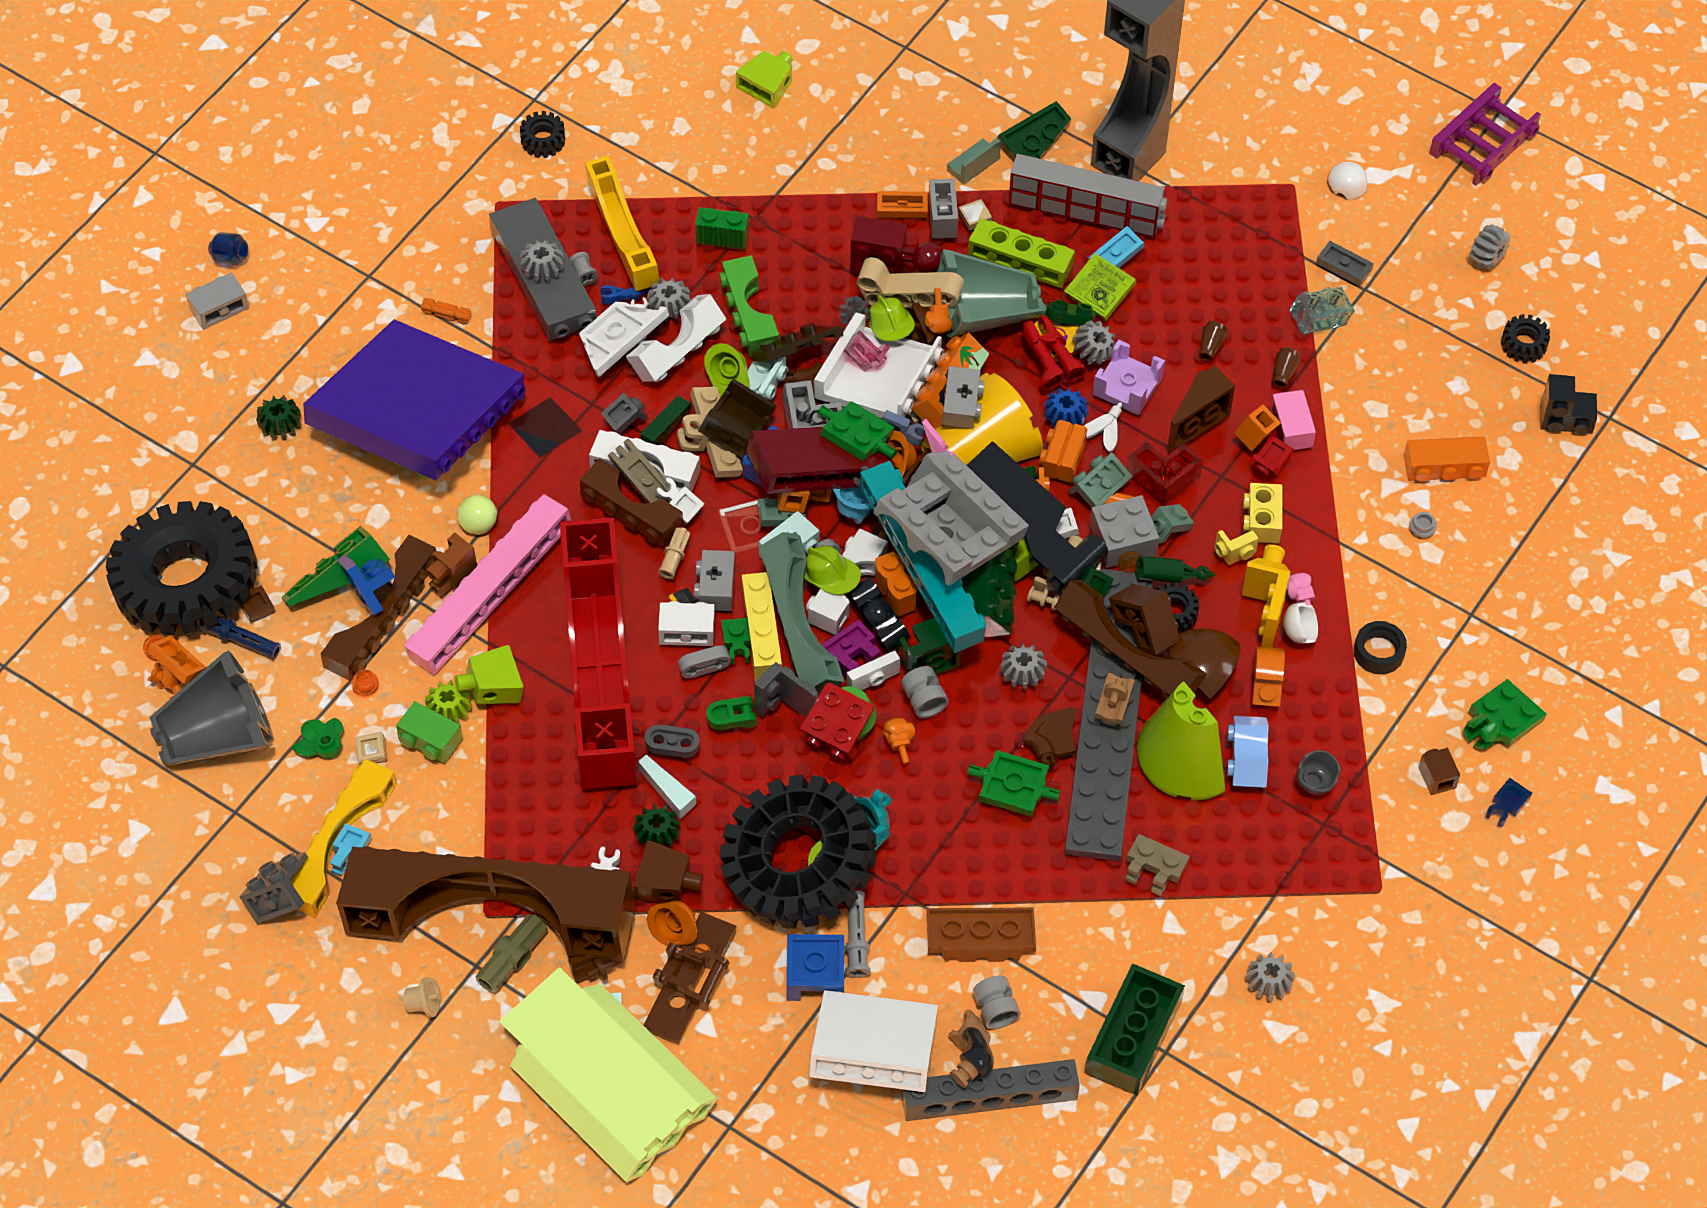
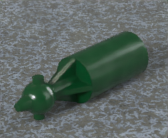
M1140 555L1135 565V575L1138 580L1181 583L1194 577L1200 582L1215 577V573L1210 571L1208 567L1199 566L1194 569L1183 563L1181 559Z

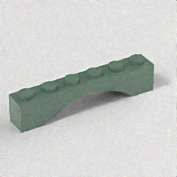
M782 532L759 546L762 553V561L767 570L770 580L769 584L773 590L777 611L781 617L784 635L789 644L791 659L795 665L798 678L804 683L812 684L817 690L818 695H820L825 684L832 683L838 686L844 682L837 657L828 652L819 643L806 618L803 604V578L807 557L800 535Z

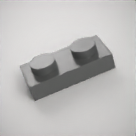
M1332 241L1327 243L1316 260V264L1359 286L1372 271L1374 264Z

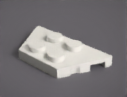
M615 302L583 329L579 334L598 377L601 376L669 316L667 308L660 306L659 310L647 309L646 305L643 304L630 305L625 302Z

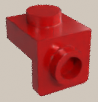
M1271 435L1258 455L1254 453L1251 458L1256 463L1255 468L1267 476L1269 473L1278 476L1295 450Z

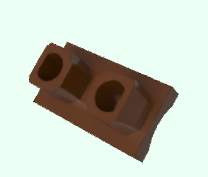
M919 302L912 304L914 311L912 318L914 319L915 327L904 338L916 342L921 340L923 344L930 346L934 344L938 336L942 337V343L946 342V333H932L925 324V316L930 311V307L921 308Z
M568 956L571 974L577 984L597 975L601 981H605L608 979L606 971L622 963L620 960Z

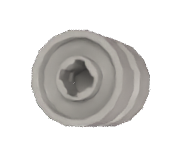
M922 666L908 672L901 680V685L907 697L911 699L910 703L918 717L928 718L934 716L948 705L949 699L942 686L939 685V680L932 667Z
M999 975L986 978L973 988V994L978 1006H983L981 1015L988 1029L1006 1027L1013 1024L1021 1016L1016 999L1011 997L1013 992L1005 976Z

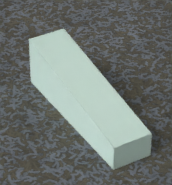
M645 755L638 761L639 771L670 808L676 812L680 819L696 805V796L650 757Z

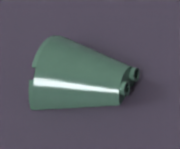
M943 249L937 272H953L964 279V285L957 305L948 307L953 327L949 332H946L947 337H959L968 332L972 334L1036 319L1045 315L1046 305L1042 302V298H1040L1041 288L1037 285L1035 274Z

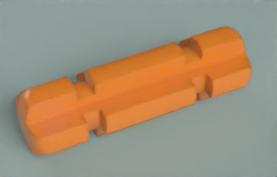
M424 298L421 305V310L424 313L432 314L434 312L435 316L455 320L456 318L458 322L465 324L469 322L471 317V310L468 308L460 307L458 309L456 305L441 301L435 303V300L430 298Z

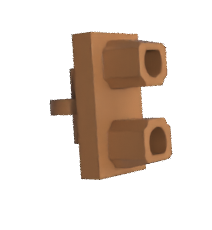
M1108 673L1095 718H1099L1102 723L1111 726L1122 725L1135 679H1124Z

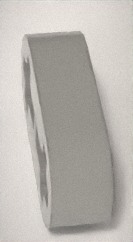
M714 646L684 655L679 659L678 666L683 677L693 678L724 669L731 663V659L725 646Z

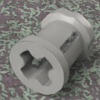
M578 252L569 258L583 286L596 281L598 273L596 269L592 268L588 253Z

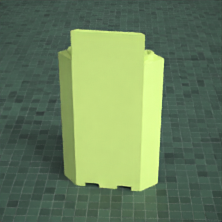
M560 967L499 1021L521 1043L514 1052L515 1057L510 1066L625 1182L643 1176L658 1153L675 1147L686 1127L705 1119L717 1100V1097L601 984L581 988Z

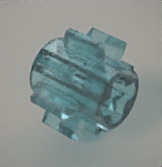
M858 296L845 298V305H839L841 323L848 325L855 313L863 314L865 319H870L868 301H863Z

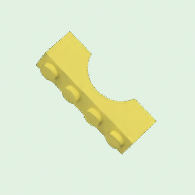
M767 572L742 575V595L745 615L748 621L755 682L775 662L782 666L772 593L769 584L770 580Z

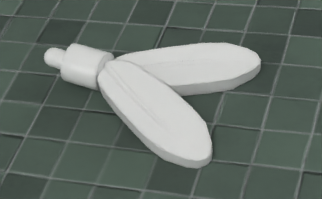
M1120 402L1116 406L1114 405L1108 414H1104L1084 425L1088 429L1087 438H1091L1104 430L1103 442L1108 452H1112L1117 446V418L1122 412V403Z

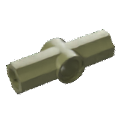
M528 914L510 936L505 935L499 940L494 948L493 956L475 976L476 981L488 992L496 993L514 971H520L530 958L531 950L547 933L548 927L536 915Z

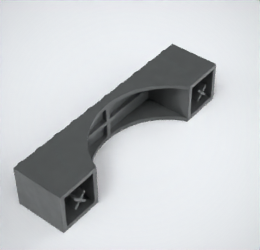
M1107 0L1104 35L1127 48L1129 55L1126 70L1116 97L1093 136L1091 166L1104 174L1140 181L1166 154L1185 0Z

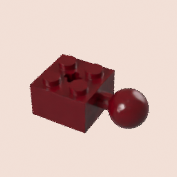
M857 216L851 237L850 271L860 273L866 258H876L886 265L890 274L902 273L904 261L913 263L916 270L920 273H935L939 269L943 250L933 242H923L916 248L906 247L907 224Z

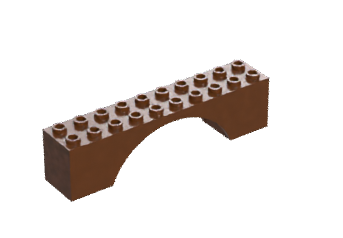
M352 846L336 902L346 935L401 940L419 921L448 906L478 900L508 902L524 907L547 921L560 936L567 956L620 961L624 959L636 905L630 872L620 869L605 870L589 866L583 868L564 864H540L534 861L517 862L509 859H485L479 856L462 857L454 854H430L424 851L385 850L369 846Z

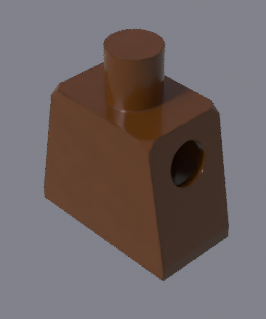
M648 840L633 886L635 900L655 902L681 901L684 888L700 891L703 875L689 872L690 858L688 855Z

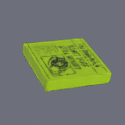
M1095 253L1065 289L1064 293L1078 304L1085 303L1092 306L1096 315L1106 321L1134 287L1136 279Z

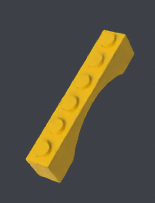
M609 155L585 162L588 184L635 292L652 287L653 283L660 284L657 263L650 247L645 243L634 223Z
M364 759L360 767L354 769L350 784L339 793L337 805L333 811H329L326 814L321 831L315 833L312 837L310 848L306 853L308 858L290 879L292 885L304 901V904L297 911L316 918L329 897L327 868L333 851L332 844L345 823L352 825L366 814L385 805L397 785L393 770L367 759Z

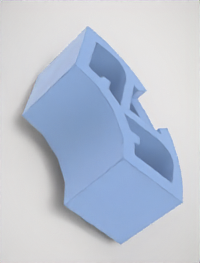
M1233 716V725H1228L1227 741H1232V760L1227 761V776H1232L1233 786L1266 787L1268 772L1267 718Z

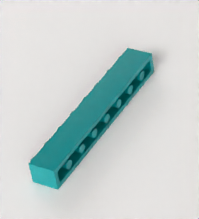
M890 461L861 472V489L873 510H875L878 500L897 488L901 491L905 489L900 470H895ZM886 514L877 516L953 652L956 653L983 642L984 630L987 629L986 621L982 614H977L975 611L973 598L969 592L965 593L963 590L961 578L948 586L945 583L943 569L922 550L914 553L907 546L905 532L894 518Z

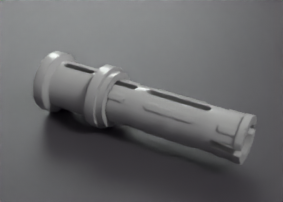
M857 890L855 893L859 898L848 907L849 942L845 945V953L848 954V967L845 969V975L852 978H862L871 974V968L868 966L867 961L870 945L865 941V893Z

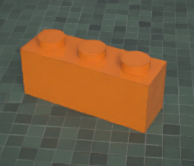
M1485 436L1407 440L1404 452L1408 481L1417 480L1424 482L1435 479L1453 480L1455 478L1478 479L1487 476L1490 465Z

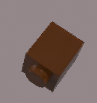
M1448 747L1440 750L1431 749L1422 754L1419 770L1430 795L1456 789L1460 773Z

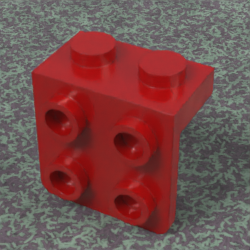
M827 683L800 729L806 737L805 741L816 748H820L822 745L830 749L829 754L841 761L845 758L853 761L858 753L854 744L874 708L871 703L832 683Z

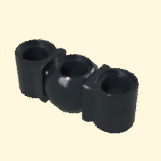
M870 576L859 582L855 589L847 593L887 653L898 647L899 638L904 637L906 641L911 639L906 627L894 613L888 601L883 598L881 591Z

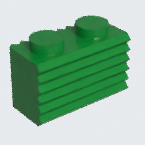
M699 207L695 222L696 243L717 245V247L726 246L727 248L732 247V249L735 247L742 250L746 249L749 236V213Z

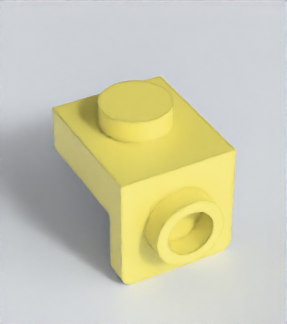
M1223 530L1217 532L1214 548L1220 558L1223 557L1227 564L1231 565L1241 559L1247 560L1256 553L1258 537L1252 530L1230 541Z

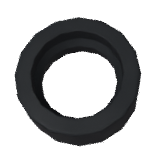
M1374 621L1367 623L1359 630L1356 636L1354 657L1364 670L1373 674L1394 672L1401 666L1407 649L1406 637L1402 630L1389 622ZM1374 637L1384 638L1394 644L1396 652L1391 657L1378 658L1366 651L1364 644L1368 639Z

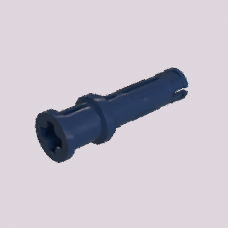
M217 616L219 623L209 628L205 627L201 619L200 632L214 634L223 642L231 640L266 655L273 660L280 652V643L237 626L235 620L231 618L226 620Z

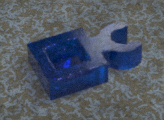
M1509 778L1494 795L1493 802L1495 804L1488 808L1486 818L1489 819L1492 814H1499L1501 818L1499 819L1498 826L1502 827L1507 821L1508 813L1516 817L1531 799L1532 792Z

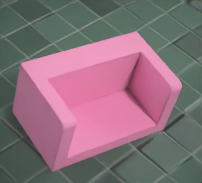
M1304 391L1273 394L1270 409L1272 413H1277L1278 419L1281 422L1282 442L1294 450L1313 447L1316 431Z

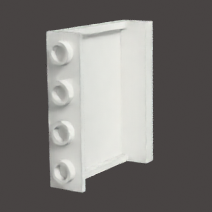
M855 313L843 332L844 336L840 337L814 379L815 398L829 403L841 402L843 407L850 401H853L880 418L883 417L886 410L902 417H906L907 414L910 415L912 412L911 408L916 400V394L924 387L927 376L934 371L938 358L944 354L942 337L938 336L932 346L906 338L897 341H883L876 337L871 328L865 327V315Z
M824 990L811 1052L809 1077L925 1092L934 1030L936 1029L938 1005Z

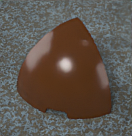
M1201 628L1182 632L1179 634L1180 640L1167 648V651L1173 659L1187 658L1207 673L1199 688L1211 699L1233 672L1240 656V644L1230 635L1214 629Z

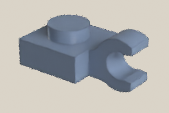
M886 410L882 420L894 426V430L901 432L911 444L919 446L925 432L923 425H909L910 419Z

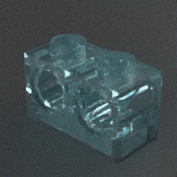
M1342 286L1336 288L1326 287L1315 292H1302L1296 297L1295 302L1290 308L1302 334L1346 326L1355 312Z

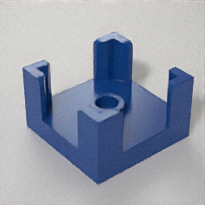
M787 934V1001H800L801 991L826 990L844 993V935Z

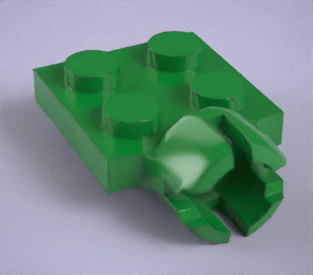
M1506 679L1471 705L1469 711L1474 717L1467 721L1464 734L1469 743L1477 737L1481 738L1480 741L1473 745L1477 749L1488 748L1496 741H1502L1507 746H1510L1543 722L1547 713L1510 680Z

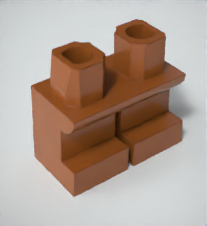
M455 532L447 539L449 548L444 553L441 551L432 553L434 563L426 569L427 575L432 579L429 586L440 597L450 589L455 591L463 578L469 576L477 567L474 547Z

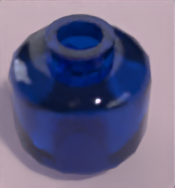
M219 232L209 243L208 251L216 264L238 266L248 255V244L238 233Z

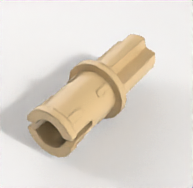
M676 528L669 546L664 549L665 556L658 570V574L663 578L673 579L680 560H683L685 557L684 550L690 537V532L685 528Z

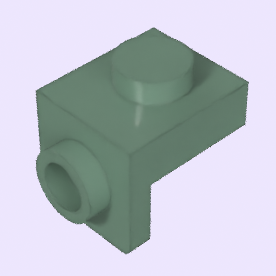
M1180 504L1160 506L1151 516L1159 536V543H1164L1171 533L1189 531L1194 525L1188 512Z

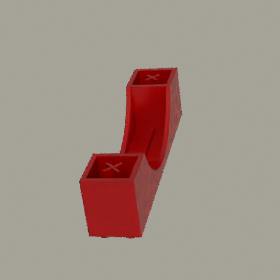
M614 517L560 522L581 789L637 785Z

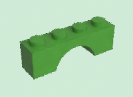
M752 255L722 262V272L719 273V281L721 287H726L727 293H725L728 308L733 307L732 319L735 328L739 327L741 331L739 333L741 347H746L748 355L751 357V352L759 349L761 343L769 340H779V333L772 315L759 313L747 304L749 297L759 290L758 272Z

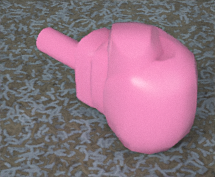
M1307 573L1290 575L1286 593L1291 599L1296 600V603L1311 605L1310 602L1315 599L1313 588L1310 585L1311 576Z

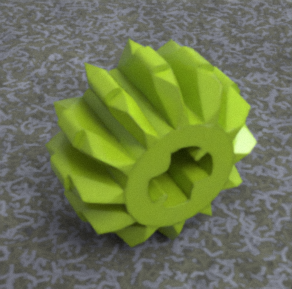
M451 679L447 685H443L439 681L438 688L430 687L429 695L425 698L427 708L457 724L459 719H467V712L471 711L472 708L468 690L458 692Z

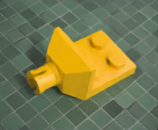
M1277 545L1265 546L1262 559L1256 558L1248 561L1242 595L1267 601L1264 606L1258 635L1263 636L1261 647L1272 648L1290 577L1289 569L1285 564H1282L1285 550Z

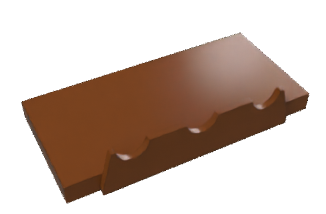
M1034 907L927 908L928 953H942L945 962L951 958H956L960 962H975L979 958H985L988 962H1004L1007 958H1014L1018 962L1022 952H1036Z

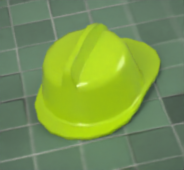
M880 294L877 295V302L869 310V327L876 337L883 341H897L908 336L914 330L915 323L901 301L893 297L884 299Z
M722 343L713 345L708 349L704 365L713 387L718 388L720 397L732 379L749 388L750 381L747 373V362L742 353L730 345Z
M825 545L817 548H808L804 578L809 583L834 595L848 593L857 587L861 579V572L854 562L842 556L832 546Z

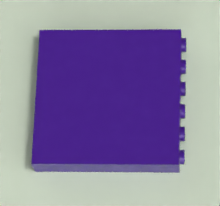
M393 319L303 403L304 423L437 481L444 473L450 470L451 466L459 458L465 455L466 451L474 443L480 440L481 436L488 429L495 425L496 421L503 414L509 411L510 407L517 400L522 399L526 390L524 374Z

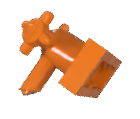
M171 635L150 643L148 652L160 663L154 664L155 669L151 672V676L148 677V681L157 683V687L160 689L165 686L170 688L174 695H176L183 688L181 682L186 684L192 681L207 668Z

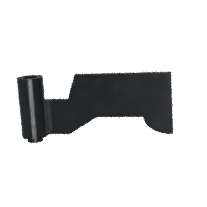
M993 441L966 465L1029 525L1024 538L1030 556L1048 572L1046 575L1047 587L1054 594L1062 595L1070 581L1081 580L1088 565L1094 567L1108 554L1107 545L1095 534H1089L1076 547L1061 536L1056 529L1066 507Z

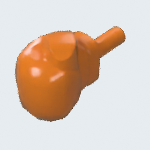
M934 288L936 305L930 306V311L925 316V324L932 333H946L952 329L953 322L950 319L948 304L942 305L941 288Z
M904 718L890 719L884 723V736L893 751L899 750L903 765L909 764L906 748L911 745L910 740L915 735L914 725L911 722H907Z

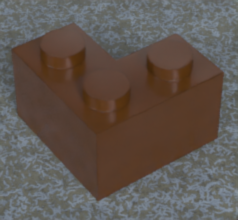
M1132 584L1109 597L1115 622L1133 627L1138 648L1144 652L1157 655L1180 640L1178 625L1174 619L1171 600L1167 592Z

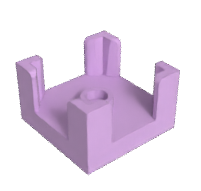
M1118 340L1113 347L1110 364L1105 371L1100 368L1095 375L1093 395L1115 405L1120 402L1122 403V408L1140 415L1163 379L1165 360L1153 356L1150 367L1130 358V345Z

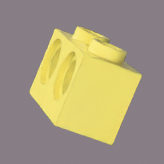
M1250 483L1249 493H1244L1243 509H1248V515L1243 517V531L1250 532L1253 530L1258 537V542L1280 543L1282 533V485Z

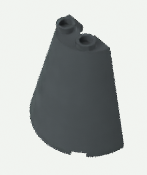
M229 650L221 654L149 717L153 726L150 728L151 735L156 743L161 742L162 744L159 756L165 766L262 750L273 745L272 741H269L273 739V734L264 707L252 683H249L248 679L242 675L244 673L243 668Z

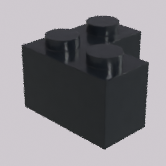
M1549 374L1540 404V429L1552 432L1564 431L1576 432L1578 434H1593L1597 421V394L1575 392V376Z

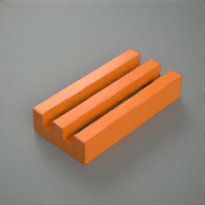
M877 191V217L927 218L928 192Z

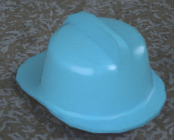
M861 488L833 489L837 497L839 512L848 518H852L856 524H860L863 518H866L871 513L872 506Z

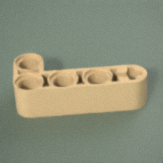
M866 258L862 265L857 285L867 303L871 306L877 302V295L880 294L884 299L890 297L899 299L904 308H912V304L917 302L920 303L921 308L936 305L934 288H941L942 305L948 304V307H953L958 303L964 279L953 272L890 274L886 265L881 260Z

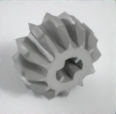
M1493 224L1485 226L1479 232L1477 238L1474 239L1475 242L1471 246L1470 257L1481 267L1487 269L1496 267L1509 247V234L1499 226H1494Z
M536 239L534 245L527 243L525 250L521 251L520 265L528 279L534 277L537 283L540 279H545L548 282L550 277L557 278L559 271H562L563 252L558 249L556 243L549 244L547 239L543 243H539Z
M673 277L670 281H665L662 278L660 284L653 283L652 290H649L647 295L649 309L659 310L660 306L667 308L669 316L665 321L669 317H673L677 321L678 314L681 315L680 310L691 301L688 287H684L682 280L675 283Z
M1090 320L1076 330V335L1073 337L1072 342L1075 344L1073 351L1080 353L1079 360L1086 358L1088 365L1094 362L1099 365L1112 357L1113 347L1116 344L1113 340L1116 334L1108 332L1110 326L1104 328L1101 321L1094 324Z
M1023 642L1020 648L1012 645L1009 648V652H1004L1002 663L1000 664V671L1004 673L1003 678L1005 682L1012 681L1011 685L1013 688L1018 684L1022 685L1024 691L1027 688V684L1036 687L1038 680L1043 681L1047 668V662L1043 659L1044 654L1042 651L1035 652L1034 644L1029 648H1025Z
M1272 952L1268 953L1267 958L1259 954L1256 961L1250 962L1249 971L1246 974V980L1250 982V991H1258V999L1266 995L1269 1002L1273 1000L1274 995L1282 1000L1285 992H1291L1292 982L1295 980V974L1291 971V962L1283 963V955L1277 959L1273 958Z

